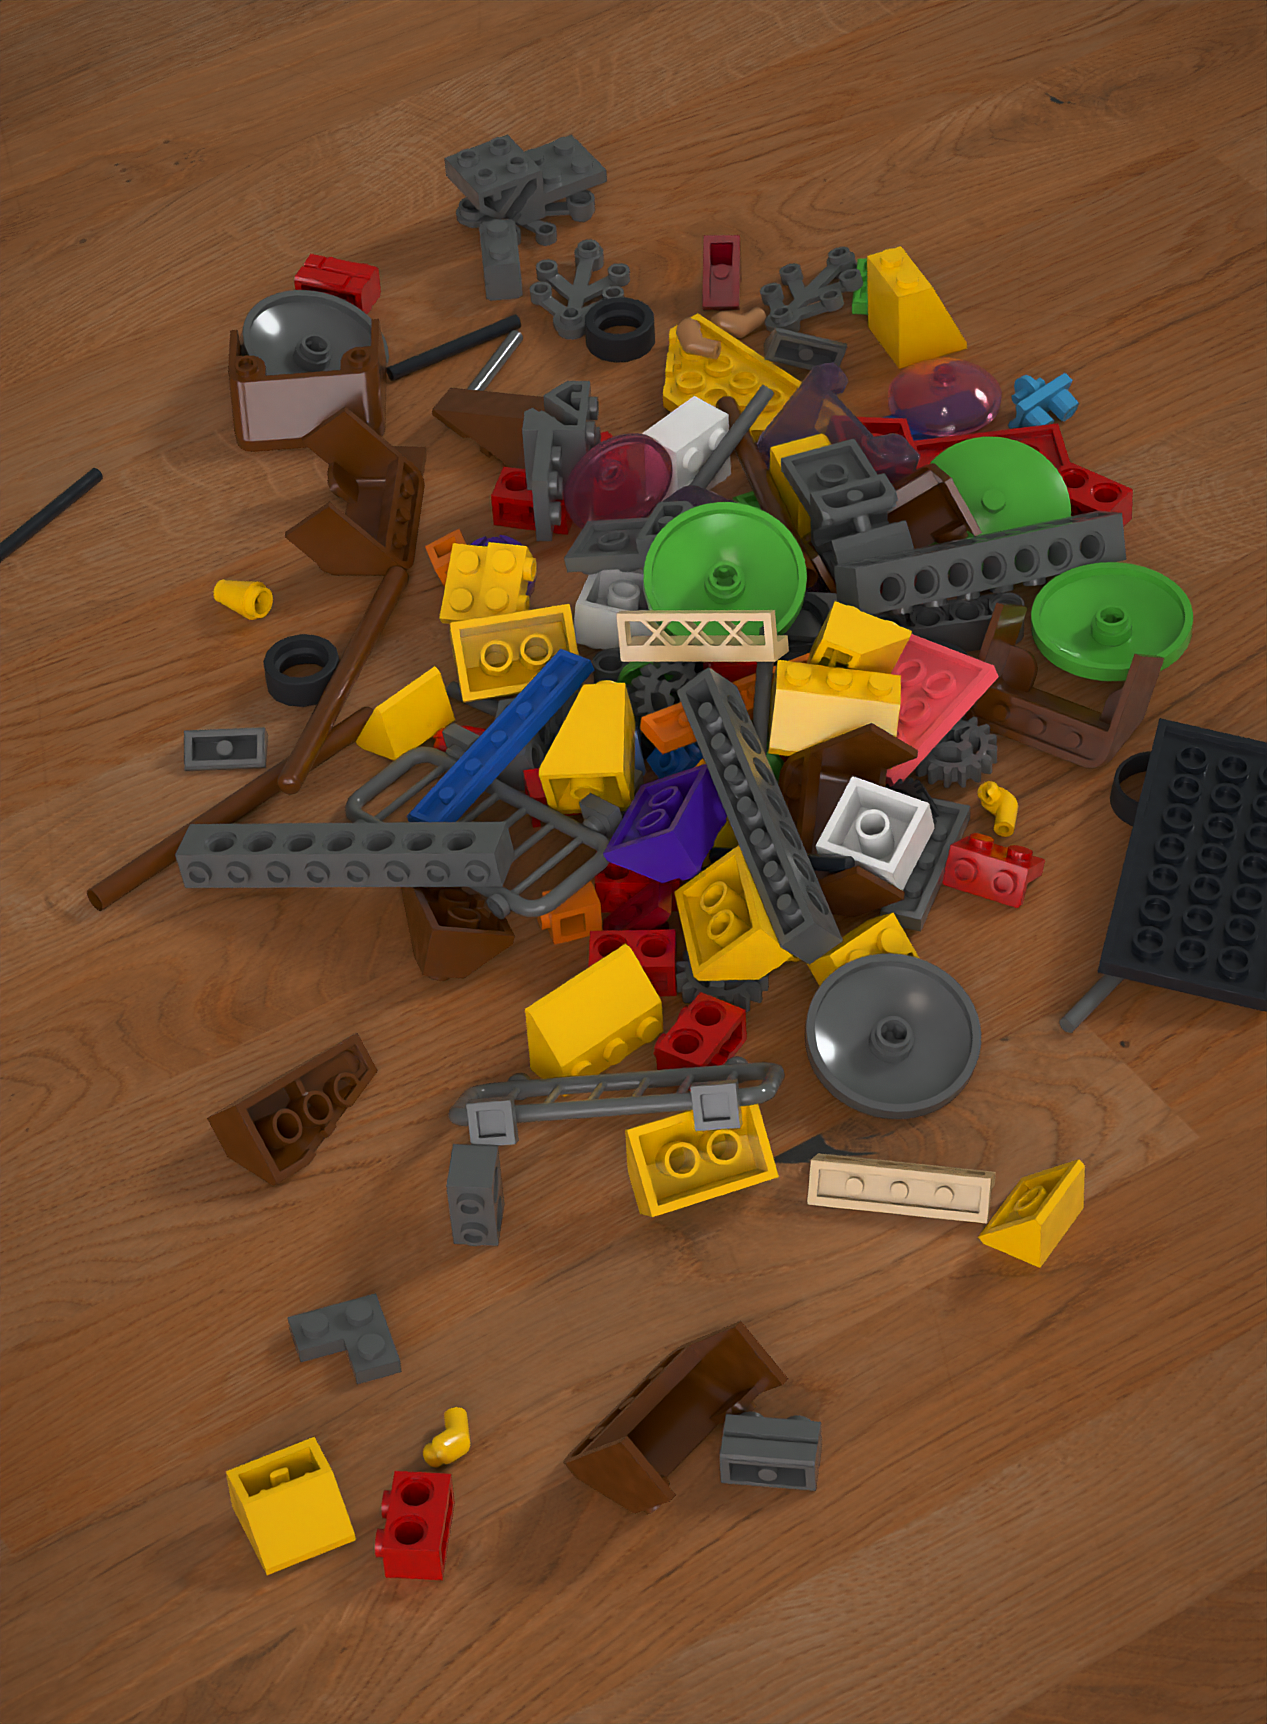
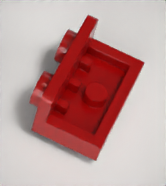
M972 833L950 845L943 884L1018 908L1023 905L1027 884L1042 876L1045 859L1032 856L1033 851L1029 848L1018 845H1010L1006 848L994 844V839L990 836Z

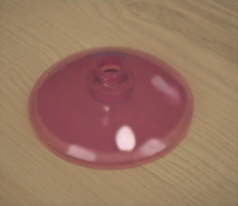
M940 357L917 362L901 371L893 379L888 389V406L892 415L895 418H906L910 429L932 436H957L976 431L986 426L996 417L1002 403L1001 387L996 378L979 365L958 358Z
M639 433L614 436L592 447L577 462L565 486L564 504L572 521L579 528L583 529L587 521L646 518L649 516L658 502L663 500L671 483L673 471L668 452L655 438Z

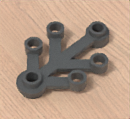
M588 190L566 197V202H555L545 205V215H570L574 221H588L595 212V196ZM467 197L459 202V207L456 210L457 221L469 228H478L482 222L495 219L480 212ZM536 220L522 226L535 233L536 242L540 245L548 246L557 241V229L552 223ZM516 226L517 242L519 245L521 243V230Z
M592 239L581 241L575 249V266L577 271L573 285L558 273V265L555 261L546 259L536 264V275L540 282L530 286L531 302L542 306L554 316L553 326L557 330L558 335L564 339L574 340L584 336L585 315L589 309L600 301L624 297V290L621 287L630 282L629 267L626 264L617 263L608 268V276L589 285L592 272L601 269L604 265L603 248L597 241ZM552 288L568 300L567 307L552 297ZM602 294L601 300L583 307L585 302Z
M837 247L828 253L827 266L806 288L802 282L803 274L799 264L792 263L783 266L779 270L783 285L788 286L794 300L788 306L784 305L782 302L784 294L779 283H770L760 289L763 304L769 306L771 310L770 315L765 319L766 329L770 332L775 328L798 332L801 328V320L827 311H836L843 307L842 293L858 290L864 284L861 272L857 269L854 253L848 247ZM833 279L840 280L839 282L828 285Z

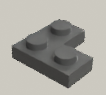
M376 1293L287 1317L289 1330L300 1362L346 1351L357 1384L402 1372L400 1359Z

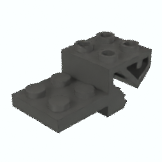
M507 134L444 158L446 176L480 212L495 219H502L505 215L508 219L515 221V225L519 226L546 217L545 205L607 182V170L573 135L558 138L551 143L524 152Z
M566 381L544 395L545 412L543 410L538 412L534 408L524 412L522 434L527 490H532L536 541H552L554 525H561V502H557V500H564V490L589 491L591 475L598 474V452L593 451L600 450L601 429L596 427V423L593 420H598L599 400L598 397H591L590 381Z
M855 439L781 458V471L810 516L811 543L834 580V565L914 549L906 520L891 524L887 521V512L897 506L898 497L896 490L885 473L877 475Z
M688 501L658 502L650 517L587 521L564 557L567 572H582L583 574L591 575L603 570L619 569L621 572H633L642 568L644 574L646 556L657 534L672 519L694 508V506Z

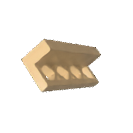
M775 610L619 611L616 613L621 662H775L789 652L788 635H777ZM641 621L653 633L652 636H633L631 638L630 622ZM654 621L664 622L660 626H658ZM671 621H679L692 634L688 636H669L664 630ZM693 621L702 622L699 624V626H697ZM710 621H718L730 634L706 635L702 630ZM731 621L741 622L736 626ZM748 621H763L765 635H745L741 629Z
M818 1153L811 1159L807 1205L987 1224L989 1221L991 1190L995 1186L996 1172Z

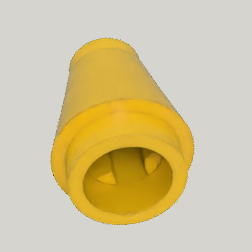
M222 579L217 582L213 592L215 601L249 620L265 617L273 603L272 592L262 582Z

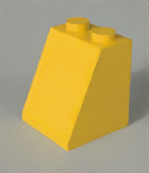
M901 246L867 256L868 328L899 369L967 349L966 340L934 288Z
M603 680L596 684H584L539 768V777L548 806L562 814L582 813L579 802L590 793L619 807L620 811H625L633 801L636 722L625 683Z

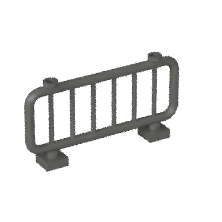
M453 722L442 731L447 746L446 752L429 746L411 749L402 754L348 798L345 806L347 819L352 823H385L383 820L443 772H448L480 736ZM431 763L437 766L376 816L361 810L366 803L415 765ZM495 779L485 790L491 796L458 821L472 822L500 799L519 809L504 821L507 822L508 828L526 814L546 823L545 826L514 850L515 856L512 862L554 828L574 838V840L511 891L504 887H469L488 897L486 903L490 911L497 918L504 919L510 914V911L525 917H538L548 914L603 871L610 863L605 859L603 852L619 826L622 816L619 807L590 793L579 802L584 818L583 824ZM582 843L597 851L592 858L542 898L528 900L519 896Z
M734 1056L729 1058L724 1065L533 1080L525 1073H515L506 1082L486 1083L465 1090L450 1108L449 1119L458 1126H469L471 1145L491 1146L516 1144L519 1141L517 1123L693 1110L695 1131L741 1128L743 1124L741 1106L756 1105L771 1100L776 1095L785 1078V1072L780 1065L775 1063H748L743 1057ZM763 1080L761 1085L739 1089L738 1084L744 1081ZM680 1086L677 1092L673 1094L642 1096L647 1088ZM636 1089L631 1097L599 1099L605 1091ZM591 1093L587 1100L555 1102L559 1095ZM548 1096L540 1104L515 1105L514 1100H524L527 1097Z

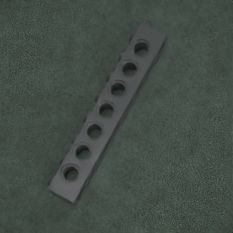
M1094 511L834 565L837 601L844 605L854 606L862 612L880 618L879 613L889 611V614L894 615L911 613L914 611L913 605L923 604V607L944 606L947 604V598L955 596L957 600L976 599L981 597L980 591L990 589L991 593L1009 592L1014 590L1013 584L1023 582L1024 586L1047 583L1046 577L1054 575L1056 577L1079 566L1126 560L1122 513ZM917 575V582H916V585L914 586V579H915V576ZM883 582V590L880 593V586Z
M708 667L677 690V694L779 945L810 965L840 944L843 939L736 685Z
M507 822L190 824L175 856L185 888L503 887L515 854Z

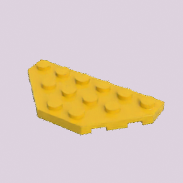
M698 313L690 318L699 322L702 336L721 342L720 355L716 360L685 352L676 334L678 325L670 329L669 350L667 352L665 369L666 378L663 388V407L670 412L677 409L693 396L714 407L720 398L730 396L737 401L741 412H743L759 388L764 385L771 389L774 395L749 428L755 442H791L821 433L827 436L833 416L849 417L847 412L772 362L764 360L763 356Z

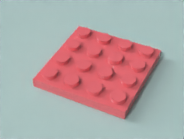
M911 634L891 674L901 675V705L896 737L917 749L918 757L892 767V769H887L885 784L888 783L891 787L899 779L904 781L999 677L994 665Z

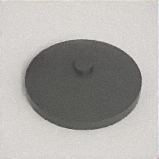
M292 290L276 293L258 302L248 313L240 336L242 356L251 355L261 358L265 363L267 375L340 370L341 358L345 352L355 347L371 346L372 319L353 304L326 293L309 290ZM382 333V338H383V343H384V349H385V354H386V360H387V365H388V360H389L388 346H387L385 337H384V335H383V333Z
M903 954L868 955L839 967L817 989L811 1001L805 1023L804 1038L807 1056L813 1071L823 1086L847 1106L861 1113L885 1119L916 1118L937 1111L950 1103L968 1084L974 1073L981 1049V1027L978 1014L962 986L939 967L925 960Z

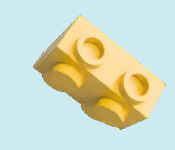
M488 542V547L453 543L439 619L442 623L450 624L451 622L529 610L530 598L526 595L528 581L533 582L536 575V558H533L527 546Z

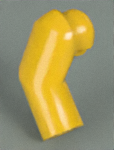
M984 782L978 788L977 796L981 800V805L995 816V833L1002 837H1008L1014 833L1018 802L1010 792L1002 787H998L995 782Z
M454 1407L444 1413L446 1430L432 1439V1443L426 1444L423 1448V1457L429 1466L438 1468L443 1463L446 1465L450 1464L469 1451L471 1443L465 1409Z

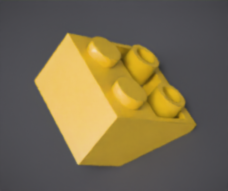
M835 601L812 645L807 664L891 674L910 639L912 631L892 621L883 620L862 612L854 606L844 605Z
M889 913L868 919L843 936V941L810 965H807L820 986L839 967L861 957L889 953L903 954L919 958L895 914Z
M315 1437L226 1471L232 1508L266 1575L356 1540L333 1471Z

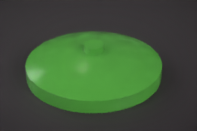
M1002 437L968 439L947 448L931 461V463L936 464L952 478L982 532L979 535L1071 516L1069 493L1058 470L1043 454L1019 441ZM967 531V533L969 534L967 538L974 537L973 534Z
M708 503L679 514L657 534L649 548L644 565V593L649 610H775L777 635L786 633L795 622L802 608L806 593L807 573L805 559L792 533L769 513L741 503ZM656 621V623L658 624V626H660V625L664 622V621ZM671 621L664 630L669 636H688L692 634L679 621ZM693 621V622H694L697 626H699V624H700L702 621ZM710 621L702 630L706 635L730 634L718 621ZM731 621V622H732L734 625L737 626L741 621ZM748 621L741 631L745 635H759V629L764 626L763 621Z
M1094 563L1063 572L1049 581L1040 590L1032 606L1031 631L1039 651L1051 663L1062 670L1092 680L1125 681L1134 654L1163 657L1164 661L1160 671L1172 665L1183 655L1192 637L1193 609L1184 591L1175 582L1159 572L1128 563Z

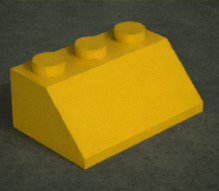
M570 604L450 623L449 633L463 703L519 694L560 649L579 655Z
M777 660L771 689L768 754L791 756L794 753L870 723L896 737L901 705V675Z
M739 845L674 892L693 977L698 981L759 980L793 956V954L784 950L779 945Z
M626 944L525 1009L530 1068L542 1079L598 1075L610 1066L620 1063L627 1055L645 1043L653 1041L664 1031L662 1001L632 949Z
M759 1105L741 1106L743 1123L741 1128L695 1131L693 1110H687L626 1129L627 1170L640 1214L655 1217L779 1177Z

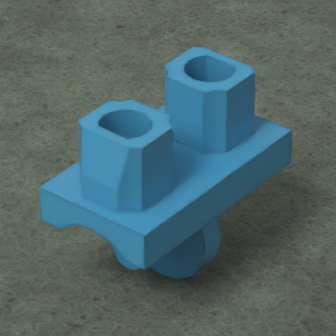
M1063 373L1048 384H1045L1042 378L1035 380L1028 375L1019 377L1014 383L1015 394L1011 396L1013 403L1016 404L1017 415L1016 418L1009 422L1008 427L1014 429L1053 424L1054 420L1047 414L1050 410L1063 422L1071 418L1079 406V402L1068 391L1072 379L1066 373Z

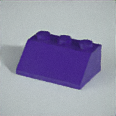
M703 764L641 785L603 852L605 859L661 883L677 878L687 880L698 874L727 818L707 765Z

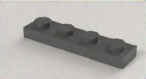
M932 798L938 807L939 816L935 817L937 820L935 828L903 889L905 892L904 900L882 907L880 916L894 913L902 928L921 932L943 882L950 845L961 840L970 820L969 805Z

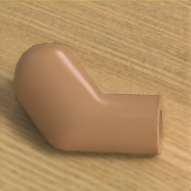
M755 307L745 315L721 311L713 315L710 322L734 338L740 339L763 325L766 314L759 307Z
M692 318L682 319L676 329L682 349L690 354L716 360L720 355L721 342L704 338L698 321Z

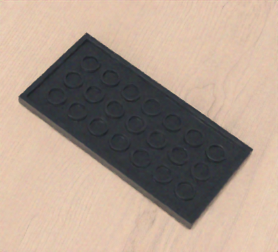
M1159 718L1101 954L1098 973L1267 1012V742Z

